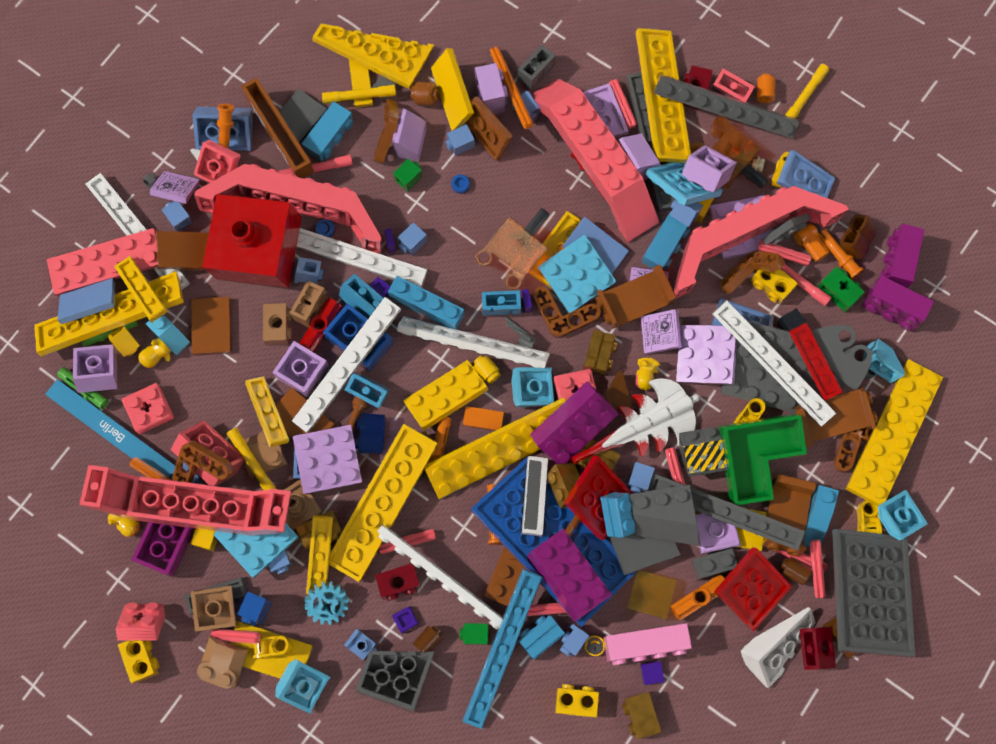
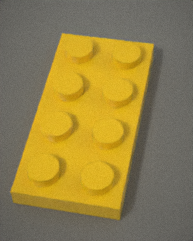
M466 360L404 399L403 402L421 429L425 431L488 391V387L470 362Z

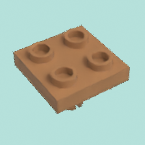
M301 479L284 489L291 491L286 524L293 531L296 530L297 526L312 520L313 515L323 513L311 493L303 494Z

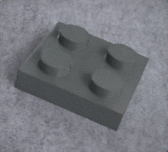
M808 213L792 218L762 238L766 245L771 243L776 245L781 241L784 242L790 239L794 232H799L806 228V223L812 219Z

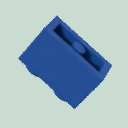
M247 592L237 615L242 616L241 621L254 626L257 623L263 624L273 602Z

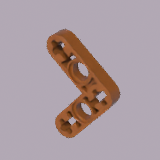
M389 98L386 100L383 110L384 127L373 157V161L383 164L399 119L397 101Z
M759 250L751 251L719 282L718 286L724 294L731 293L755 269L775 272L784 266L785 261L778 253Z
M538 287L533 293V300L550 334L555 338L564 337L596 322L600 318L601 310L596 304H588L562 316L547 288ZM539 292L546 294L545 301L547 304L541 307L544 303L543 300L537 298ZM547 308H552L555 310V315L548 317L544 311ZM589 309L596 311L595 317L592 315L586 316V321H584L583 315H587ZM577 316L581 322L579 325H572L570 318ZM566 320L567 326L561 329V333L554 331L555 325L561 327L565 325L564 321Z
M870 426L866 427L864 432L856 430L855 432L851 431L842 434L833 464L838 472L844 473L852 468L861 440L868 442L870 438L868 435V431L872 429ZM847 440L854 444V449L851 451L844 447V442ZM845 454L851 455L847 456L845 460V463L848 464V466L842 468V464L839 463V461L844 459Z
M189 441L182 445L171 481L180 482L182 480L181 482L192 483L197 467L217 479L224 480L233 474L234 469L231 462L195 441ZM204 455L210 459V465L205 463ZM183 463L189 466V472L184 470Z

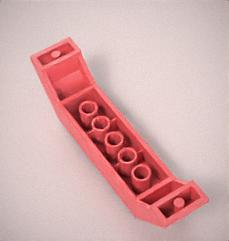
M556 79L531 94L540 107L539 112L550 119L609 204L618 229L629 243L657 226L659 220L643 177L583 92L573 85Z
M243 164L196 190L194 194L199 210L213 213L217 194L290 202L299 214L322 220L327 219L334 223L350 226L361 242L363 249L378 254L382 252L380 234L356 192L347 187L338 188L330 183L316 182L311 178L303 179L291 173L283 174L275 169H263L256 164Z
M795 186L788 189L783 187L771 197L766 195L756 204H753V202L749 203L739 212L736 210L732 211L722 220L718 218L710 222L709 226L705 228L702 226L696 228L689 237L690 239L686 244L673 289L676 299L691 292L695 286V275L699 263L806 213L812 219L809 222L818 224L823 229L838 222L849 210L847 205Z
M88 465L79 505L136 521L253 536L284 533L291 491L271 488L270 490L263 491L240 490L134 476L110 469L109 467Z

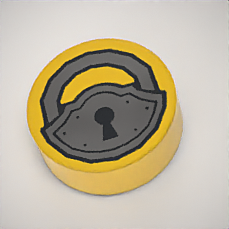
M591 636L585 642V650L591 656H599L605 649V643L599 636Z

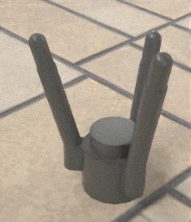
M504 317L507 321L506 325L520 335L517 341L520 344L519 346L532 348L537 338L524 331L508 317Z

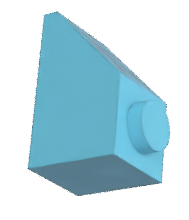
M165 315L154 322L149 320L146 323L176 356L191 343Z
M880 339L867 345L872 352L870 370L889 383L905 376V372L893 348ZM865 350L863 355V361L867 357V353Z

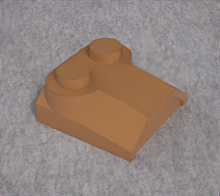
M263 430L259 434L245 439L247 446L265 473L288 465L281 445L269 447ZM244 460L250 478L256 477Z
M232 585L191 591L195 632L237 626Z
M210 636L201 664L197 668L199 678L222 688H236L248 649Z

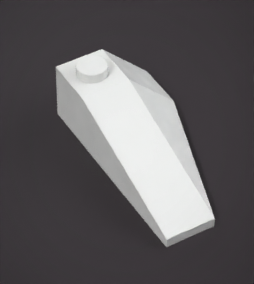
M807 607L758 635L741 650L745 665L765 687L769 688L785 671L783 668L788 658L792 659L794 657L795 647L798 643H801L800 629L812 628L816 623L811 608Z

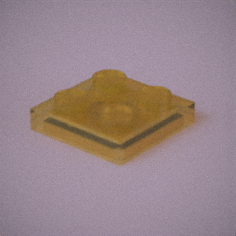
M641 570L637 571L627 609L666 620L676 580Z

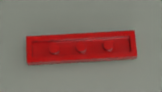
M804 323L788 331L824 401L842 393L808 324Z

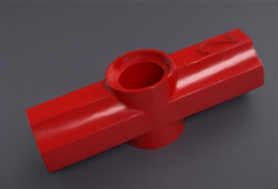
M327 298L317 316L311 320V325L299 344L314 353L324 338L323 331L339 314L342 305L333 299ZM324 323L325 326L323 329L318 330L316 329L317 324Z

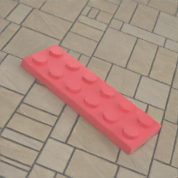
M154 228L47 259L54 295L60 296L111 278L114 280L121 278L114 266L129 256L132 257L141 272L158 267L156 230Z

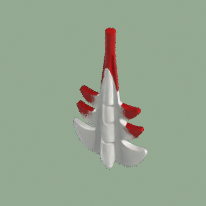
M661 378L649 381V384L657 393L658 402L655 403L653 399L646 395L633 394L632 398L638 403L640 414L638 415L629 407L618 406V410L624 416L626 424L592 447L571 457L573 463L576 464L592 455L633 440L638 447L639 455L644 456L649 445L647 436L649 434L653 436L656 442L657 451L661 452L668 441V427L674 430L677 437V445L679 446V433L695 430L696 416L693 404L699 401L698 396L694 394L689 397L678 383L669 379Z

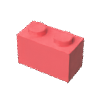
M722 69L713 84V88L744 102L747 101L755 87L725 69Z

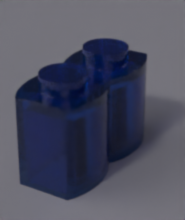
M362 413L361 418H358L357 429H360V437H356L355 448L358 449L359 454L383 455L385 415Z

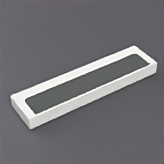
M528 456L522 523V534L543 535L548 458Z

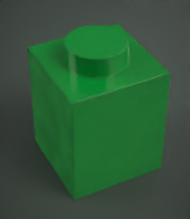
M408 158L393 173L394 181L408 192L423 177L422 167L416 161L412 162Z
M464 623V628H460L459 640H463L464 645H488V624Z

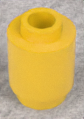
M481 355L474 361L475 365L473 368L485 382L487 381L491 384L500 377L499 368L488 355L485 357Z

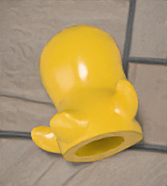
M158 338L151 342L152 346L142 350L138 357L144 367L152 368L162 357L167 362L170 361L171 350Z
M641 358L637 361L639 370L636 372L635 381L637 387L641 390H649L652 388L649 381L654 380L653 373H658L656 368L660 366V363L653 358Z
M112 514L108 515V524L116 525V528L125 537L135 536L139 532V521Z

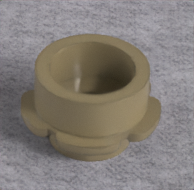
M758 156V159L754 158L752 168L762 173L765 159L760 158V156Z

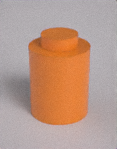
M762 74L757 78V101L760 103L775 101V77L771 74Z

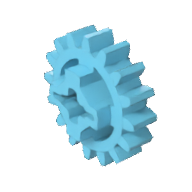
M322 581V586L319 587L315 584L314 591L308 590L309 596H305V610H308V617L313 616V622L319 619L321 625H323L324 621H328V624L331 625V620L334 619L338 622L339 615L345 616L344 610H348V604H346L348 596H345V589L340 590V584L334 587L333 581H330L329 585ZM318 597V600L313 605L315 598Z

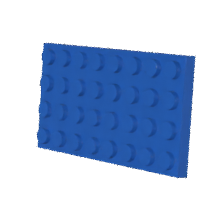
M527 457L470 510L528 571L540 575L527 555L560 530H566L575 514L569 508L559 507L547 479L543 535L522 534ZM580 521L570 538L612 594L576 621L582 627L636 572L624 576L613 546L606 538L604 540L598 539ZM542 577L540 584L564 608Z

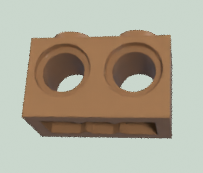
M307 280L290 311L294 321L310 327L311 320L317 316L328 298L326 290Z

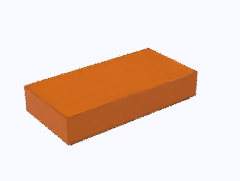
M466 406L463 426L496 431L502 428L504 412Z

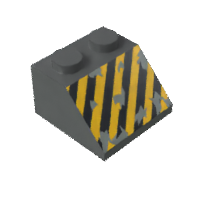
M717 427L679 433V451L688 476L727 470L723 441Z

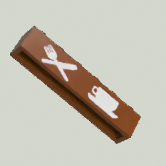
M258 78L242 85L241 88L246 100L293 174L299 178H305L314 173L311 161Z

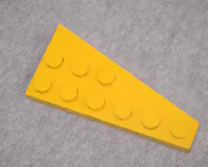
M320 24L312 37L313 42L407 89H410L434 48V44L423 45L418 44V41L411 40V42H407L396 37L371 33V35L364 34L359 30L348 31L344 30L343 27Z

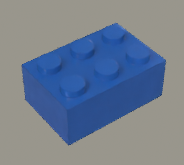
M347 303L323 331V334L327 340L344 352L368 319ZM384 332L360 364L369 373L394 344L392 337Z

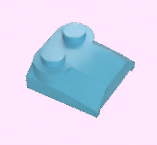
M516 367L513 369L511 381L513 402L516 407L547 406L554 402L552 367H545V369Z
M907 490L878 506L879 519L888 533L899 541L928 524Z
M295 659L288 664L276 686L275 697L311 714L330 676Z

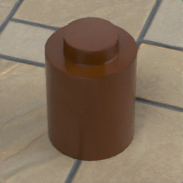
M791 556L789 559L785 558L780 565V569H782L781 574L802 586L806 583L812 572V568Z
M428 625L412 644L422 653L432 652L443 640L441 637L443 633L435 625L432 628Z

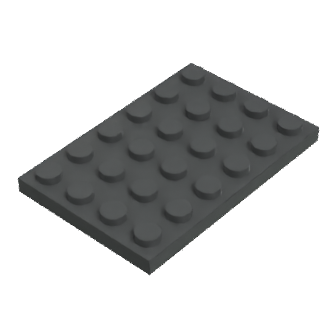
M748 321L823 399L789 332ZM737 340L734 385L723 384L721 394L748 401L759 398L766 406L796 413L794 407L800 406V404ZM845 347L843 352L848 354L851 347ZM832 371L843 393L846 384Z
M843 529L832 530L838 651L915 657L908 537L899 541L888 534Z

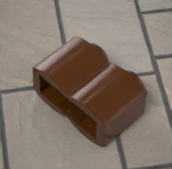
M856 214L851 219L848 230L844 233L840 242L845 252L856 259H862L866 255L869 243L876 235L877 228L868 215Z

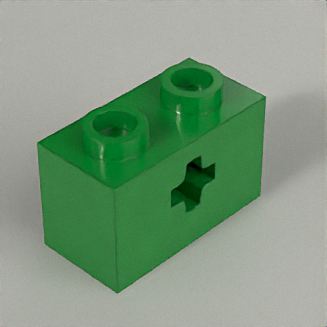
M837 266L817 286L831 296L830 300L843 312H846L864 294L861 285L853 282L848 277V274Z

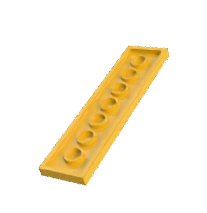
M638 28L636 39L653 153L659 162L686 163L691 152L683 103L654 94L660 75L679 80L672 32Z
M176 271L149 281V284L166 309L184 303L180 278ZM128 289L115 294V305L113 308L64 324L59 323L58 316L35 324L36 352L41 357L147 316Z
M910 359L906 361L903 367L905 376L896 381L876 423V428L873 430L845 488L877 507L886 502L943 379L942 376Z
M563 397L428 463L424 469L438 499L540 450L530 434L566 401Z
M406 424L402 425L332 549L329 565L354 580L361 582L383 543L378 537L380 535L377 532L382 524L391 529L439 443Z

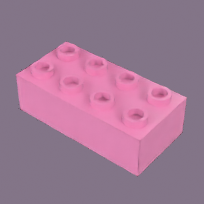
M687 624L622 633L603 638L607 662L612 661L613 665L624 664L626 659L632 658V662L647 660L646 656L652 655V659L667 657L666 653L672 652V656L687 653V649L692 648Z

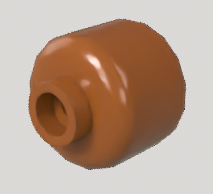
M419 81L411 88V99L414 100L416 105L432 106L435 100H438L439 91L432 82Z

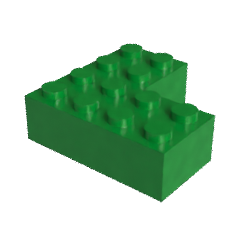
M799 414L718 426L727 463L725 474L729 501L735 505L773 500L768 460L807 454L802 417Z

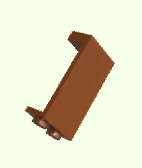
M659 264L653 267L652 272L605 292H602L601 289L598 290L595 300L598 307L602 308L605 313L603 318L606 324H610L611 328L614 329L673 304L676 296Z
M864 388L838 394L826 400L825 402L836 414L822 427L801 405L794 407L796 414L802 417L806 447L814 446L813 442L868 426L875 429V422H878L875 410L871 411L870 404L873 403L870 392L866 393Z
M777 474L773 479L772 490L774 499L769 501L767 517L806 531L810 499L815 491L816 483ZM805 534L798 551L764 537L762 546L767 547L771 551L781 550L787 552L788 555L799 556L806 550V546H803Z

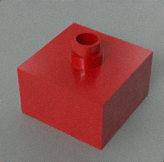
M217 194L202 268L217 280L289 288L302 216L290 202Z

